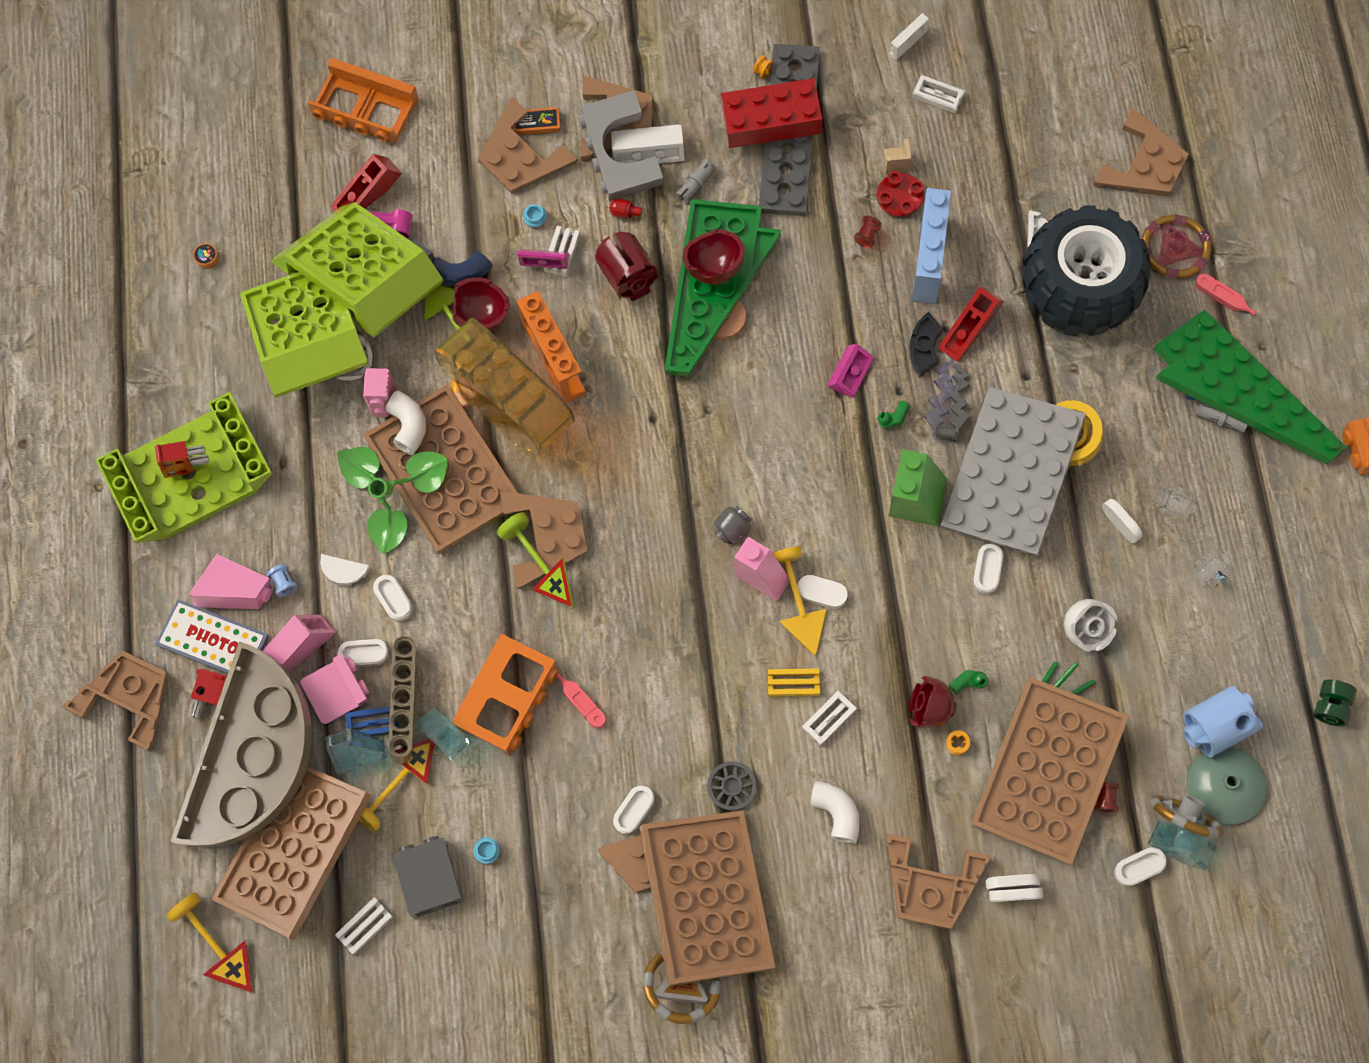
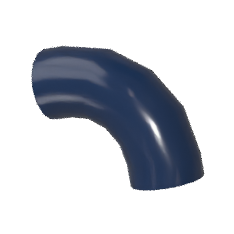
M475 251L467 260L460 263H450L440 257L431 261L443 278L441 285L446 287H455L456 283L467 278H482L493 268L491 261L478 251Z

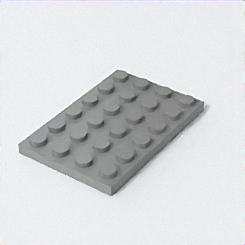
M989 387L941 527L1038 557L1075 451L1086 413Z

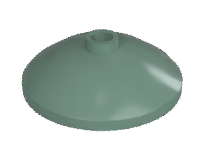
M1230 747L1212 758L1202 753L1192 763L1187 775L1188 795L1202 801L1205 804L1202 811L1221 825H1238L1252 819L1261 810L1267 797V780L1261 766L1252 756L1237 748ZM1227 778H1232L1235 781V786L1228 785Z

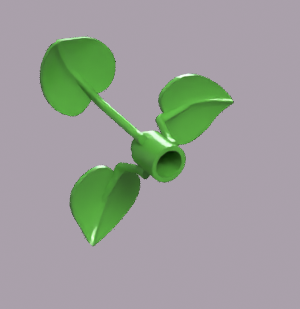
M356 447L337 452L338 463L347 482L353 487L360 489L368 487L369 494L374 498H379V502L386 508V510L374 511L367 521L368 534L381 553H388L398 547L408 531L406 515L399 510L391 511V506L386 501V498H389L394 491L393 486L413 481L414 487L420 492L430 493L436 491L441 487L446 477L449 462L445 456L436 452L417 453L406 463V470L410 477L390 481L377 478L374 475L380 469L378 455L372 449Z

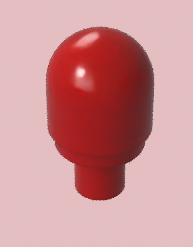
M614 199L609 205L611 215L617 218L630 219L631 216L641 217L642 208L633 206V202L629 200Z

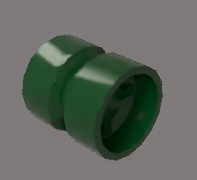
M1324 680L1319 693L1322 700H1319L1316 704L1314 718L1333 726H1347L1352 712L1349 706L1354 704L1357 689L1343 681Z

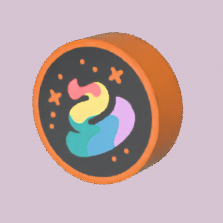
M204 243L195 248L193 258L201 268H211L218 262L219 254L213 245Z

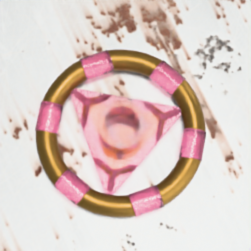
M1177 214L1162 216L1149 224L1141 238L1145 240L1150 254L1148 266L1158 274L1168 278L1182 279L1197 274L1207 265L1211 256V240L1207 231L1201 224L1187 216ZM1170 224L1183 225L1194 230L1198 235L1202 248L1192 242L1186 232L1176 230ZM1164 225L1159 260L1157 262L1150 249V239ZM1201 255L1194 265L1187 269L1179 270L1164 267Z

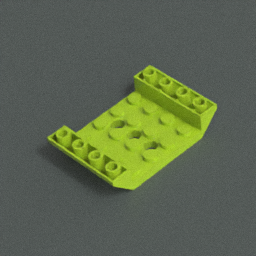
M356 202L340 207L271 260L275 266L288 275L297 270L355 313L356 325L373 338L443 283V278L424 250ZM369 241H370V242H376V241L378 242V243H376V244H374V245H369V244H367ZM351 255H361L355 259L350 258ZM333 269H343L340 272H332Z
M300 272L240 292L260 362L275 398L369 365L349 308ZM320 303H326L325 306L317 308V305ZM303 311L301 315L294 316L296 312ZM280 319L278 323L270 324L273 320Z
M230 392L208 402L211 409L210 412L125 455L117 448L95 459L136 543L168 539L256 494L271 476L272 472ZM185 441L188 448L200 445L205 446L206 452L204 454L193 455L192 457L207 454L209 456V463L193 465L196 471L193 478L186 480L184 479V474L164 478L157 464L155 445ZM204 489L206 491L205 496L200 500H195L194 493L197 490Z

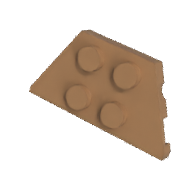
M641 835L598 848L599 854L626 881L635 893L651 889Z

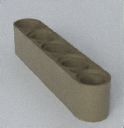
M408 636L398 637L394 641L392 649L388 747L390 758L396 764L407 763L413 754L416 644ZM402 647L411 649V652L406 655L400 654L398 651ZM402 671L410 673V676L406 679L397 677L398 673ZM399 696H407L409 701L400 704L396 699ZM400 720L408 722V726L403 729L397 728L395 724ZM398 745H404L408 749L405 753L398 754L394 752V748Z

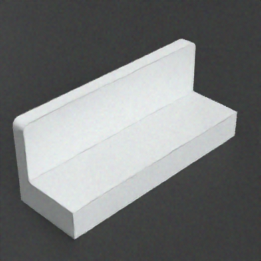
M681 125L611 132L613 159L617 162L633 163L654 156L657 157L658 163L685 161Z

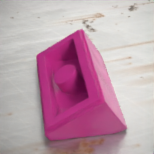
M522 249L517 252L521 266L568 268L569 252Z
M858 344L847 346L827 386L848 397L854 398L874 356Z

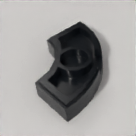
M929 312L916 324L909 345L910 360L919 378L939 364V359L935 353V343L944 329Z

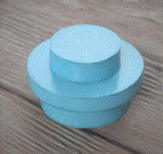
M537 204L529 205L523 212V220L529 227L537 228L546 222V211Z
M482 838L474 846V856L482 864H491L500 855V846L493 838Z

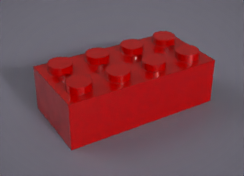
M814 78L721 93V108L729 148L822 134V115Z

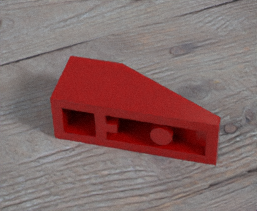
M373 153L330 207L336 211L342 206L356 202L365 209L385 194L401 176L402 172L388 157Z
M979 287L938 348L959 362L992 321L1005 301L988 289Z

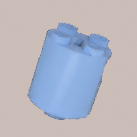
M1235 686L1220 691L1183 713L1185 723L1183 734L1186 741L1192 748L1198 747L1201 752L1210 758L1263 729V724L1252 709L1254 702L1248 693L1241 694Z

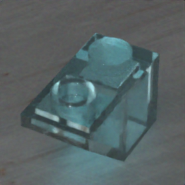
M434 707L415 724L450 761L469 744L467 737Z
M349 728L326 736L327 751L337 775L353 772L359 767L367 764H376L382 759L387 758L384 740Z
M1163 821L1158 822L1148 842L1151 847L1160 849L1164 854L1177 861L1205 871L1217 849L1208 838Z

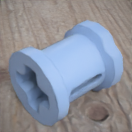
M286 564L277 565L266 573L267 577L272 580L278 597L287 596L298 588L297 584L292 582L287 572L289 569Z

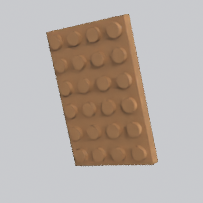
M448 385L417 402L426 417V433L421 445L414 453L415 455L420 452H436L448 459L449 463L443 484L439 489L430 493L418 491L414 487L413 481L395 485V488L438 555L504 516L500 492L518 493ZM395 416L363 434L370 448L378 455L379 462L391 481L410 477L406 470V463L413 456L404 453L393 443L394 438L402 427L401 421Z
M1028 676L971 824L1072 865L1129 715Z
M307 767L298 791L284 811L267 827L243 840L211 900L291 940H295L371 795L359 788Z
M744 810L642 824L640 831L669 986L773 970L775 963Z

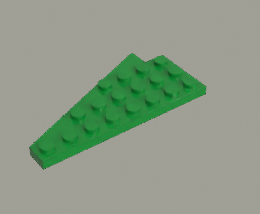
M691 199L684 248L689 241H693L698 236L711 232V230H726L735 233L742 239L745 247L743 266L733 279L718 285H709L693 278L688 273L682 259L665 374L687 377L691 375L781 238V229L760 227L762 206Z
M1205 309L1160 341L1153 349L1169 364L1157 375L1156 379L1325 464H1329L1347 448Z

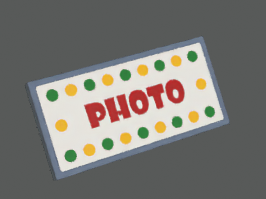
M177 599L155 645L228 674L239 641L263 651L270 636Z

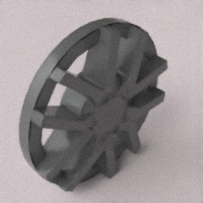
M725 762L717 766L710 774L707 785L708 793L716 806L728 811L740 810L753 800L756 793V779L752 771L744 764ZM733 766L734 775L728 776L726 767ZM737 767L746 771V773L737 777ZM723 769L725 778L715 775ZM748 776L751 778L752 782L742 784V779ZM713 779L722 782V785L712 786ZM752 786V792L749 795L744 789ZM712 790L721 791L717 799L714 797ZM740 793L747 798L744 803L737 797ZM724 795L729 797L725 805L719 802ZM732 798L738 803L737 806H729Z

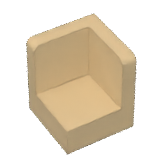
M909 138L904 139L903 147L884 149L883 156L886 174L892 171L900 173L910 172L911 151Z

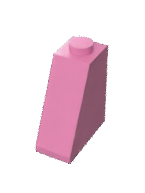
M748 537L734 557L735 576L778 602L790 584L788 575L770 549Z
M216 554L189 594L193 605L196 607L259 610L262 604L270 599L272 587L268 577Z
M294 615L262 652L273 657L290 672L333 637L336 632L322 615Z

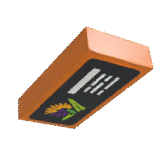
M559 107L527 110L528 115L513 128L517 135L561 132Z

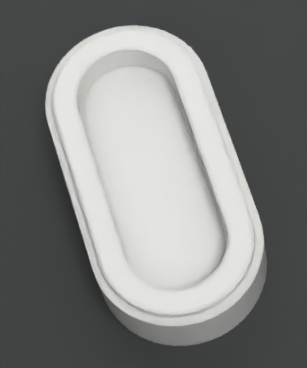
M1109 499L1102 504L1105 515L1129 542L1136 543L1142 538V531L1138 524L1116 500Z
M995 544L983 545L977 555L973 585L982 594L993 593L999 585L1003 552Z
M382 575L374 582L373 590L389 617L398 622L408 619L412 614V604L397 580L391 575Z
M813 575L804 576L798 582L801 599L831 609H838L846 603L847 590L838 582Z
M370 639L347 641L339 647L337 655L343 654L346 659L351 657L357 668L384 664L389 658L390 651L384 641Z
M636 786L627 795L613 818L614 826L619 833L623 835L633 834L642 824L655 802L654 794L650 788Z
M1154 847L1140 851L1123 859L1116 865L1114 870L1115 878L1123 886H1134L1161 873L1166 867V856L1160 849Z
M1037 874L998 876L986 880L987 891L1028 889L1040 886V879Z
M1043 888L989 891V900L991 902L1033 900L1044 897Z

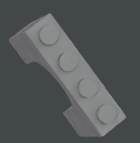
M635 90L580 106L579 124L581 129L586 128L588 136L585 137L588 151L593 150L595 158L592 159L595 173L600 172L602 178L599 181L600 189L603 195L607 194L609 201L663 185V175L656 156L633 163H620L610 158L603 147L604 140L611 130L642 120V111Z

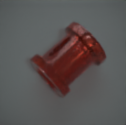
M867 215L863 216L861 220L862 226L859 232L855 233L853 239L857 244L871 248L875 243L874 237L877 231L881 230L882 223L877 218Z
M1103 783L1097 798V805L1094 808L1095 811L1105 813L1119 811V806L1116 805V790L1119 789L1118 783Z

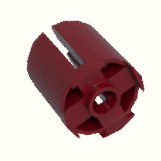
M620 231L613 234L617 245L615 246L608 236L597 247L595 259L619 299L630 298L632 301H635L651 292L649 287L656 278L658 281L660 280V273L636 236L630 232Z

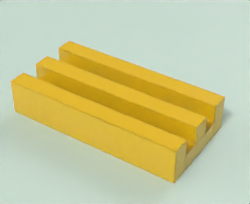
M819 668L768 669V697L820 696ZM814 676V679H773V677ZM814 685V689H773V686Z

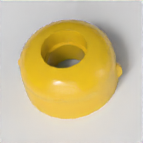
M1066 400L1056 405L1086 413L1082 427L1083 436L1077 442L1069 465L1080 467L1082 464L1093 459L1099 452L1104 439L1103 426L1099 415L1092 407L1080 401Z

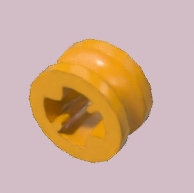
M765 55L760 56L754 65L753 73L755 75L760 74V78L765 79L771 72L774 61L771 59L767 60Z
M953 731L947 737L946 748L952 755L961 756L970 747V738L963 731ZM955 738L958 740L962 738L964 740L962 745L965 747L961 748L958 746L955 749L952 746L954 741H951V739Z

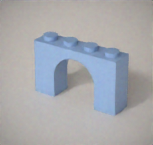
M927 188L912 294V301L936 304L941 280L951 191L932 188Z

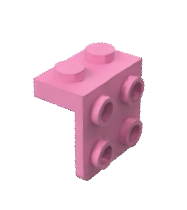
M343 654L333 658L334 662L301 680V686L323 724H328L369 701L366 694L370 692L363 679L358 681L354 674L357 668L351 657L346 659Z

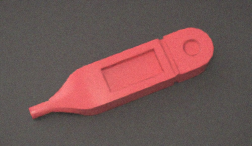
M1200 274L1195 282L1196 288L1204 294L1206 293L1212 299L1233 311H1245L1252 315L1256 313L1250 309L1241 294L1220 281L1215 280V278L1208 274Z
M558 673L557 678L561 682L567 699L593 728H603L606 724V718L602 711L597 708L578 684L563 678Z

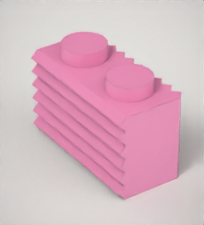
M367 368L365 370L363 397L370 408L371 414L382 418L388 417L391 414L386 411L387 403L398 389L388 369Z

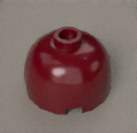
M923 676L921 678L924 680L923 683H917L911 695L909 711L914 710V719L909 718L914 727L937 729L948 722L950 717L954 716L956 702H954L952 690L945 682Z

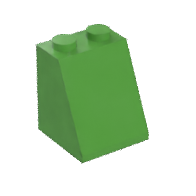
M902 449L888 516L938 527L947 478L928 454Z

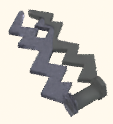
M950 360L935 368V371L941 378L935 379L933 382L943 392L928 399L929 403L936 410L925 414L924 418L933 430L932 439L942 437L954 439L953 441L957 442L959 430L970 417L968 413L962 410L967 406V403L958 393L970 386L965 381L970 375L956 363L955 368L959 374L952 375L951 378L945 372L946 369L953 365V361ZM952 379L957 382V385L953 387L948 384ZM951 398L956 403L951 405L949 409L958 418L949 421V424L955 429L937 427L945 423L940 417L950 412L942 402Z

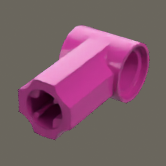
M401 209L393 210L392 213L370 212L409 239L413 219L412 213Z

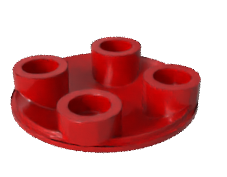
M892 171L878 186V203L886 213L892 216H910L917 212L923 204L924 185L910 174Z

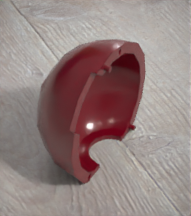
M715 229L698 236L693 241H689L683 250L682 259L688 273L693 278L709 285H718L733 279L743 266L745 247L742 239L735 233Z
M481 277L467 278L455 284L452 320L464 331L474 334L488 333L498 328L507 318L510 308L509 297L500 287L492 283V280Z

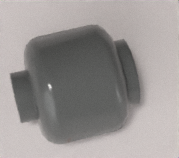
M738 506L736 508L728 507L714 521L718 529L715 534L724 543L728 540L732 543H738L751 530L749 522L752 519Z

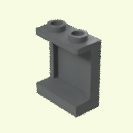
M439 836L427 838L423 841L424 844L416 847L413 844L400 847L398 849L399 852L392 854L407 909L413 919L464 902L447 849V841L444 838L439 839Z

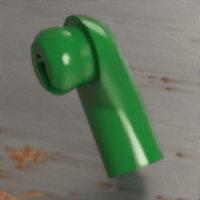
M900 400L895 412H881L878 415L879 425L886 429L901 425L911 405L906 401Z
M965 670L948 686L957 695L966 686L984 688L988 685L989 679L983 672Z

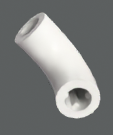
M397 390L390 397L386 406V411L397 417L402 423L401 430L394 438L393 443L404 453L414 455L426 433V417L418 403L408 395Z
M815 781L810 806L825 809L832 815L833 828L831 838L845 843H857L859 812L854 800L841 788L829 783Z

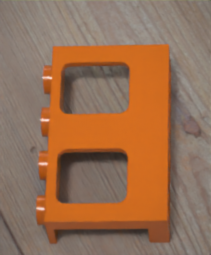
M330 58L327 64L330 74L315 102L308 101L312 115L321 121H331L341 128L348 127L354 129L361 135L368 134L382 142L389 141L396 144L418 101L415 86ZM336 89H342L359 96L351 114L327 107ZM378 103L400 110V114L392 129L368 121Z
M539 291L517 300L522 325L564 405L585 395L586 390L578 377V374L582 373Z
M501 634L451 722L454 729L462 733L467 732L502 750L505 755L509 756L511 751H516L522 739L520 734L523 729H527L534 718L532 713L536 705L540 706L543 703L548 683L552 684L557 677L559 670H557L556 661ZM515 654H519L544 667L542 675L531 692H526L502 679L504 670ZM489 699H495L519 712V716L507 737H501L477 724V719Z

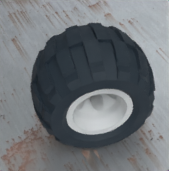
M1083 205L1079 210L1075 211L1069 208L1056 214L1048 223L1045 222L1032 237V241L1026 250L1022 267V283L1026 289L1027 301L1035 313H1040L1042 321L1052 329L1056 326L1065 330L1064 334L1078 336L1079 333H1087L1089 337L1103 334L1108 328H1116L1130 318L1133 311L1140 306L1148 289L1151 276L1150 266H1148L1150 254L1145 240L1139 238L1138 228L1130 220L1125 221L1120 218L1119 212L1109 208L1107 211L1096 209L1095 205ZM1075 259H1080L1082 262H1081V263H1077V262H1075L1074 260H1075ZM1091 262H1095L1099 266H1094Z

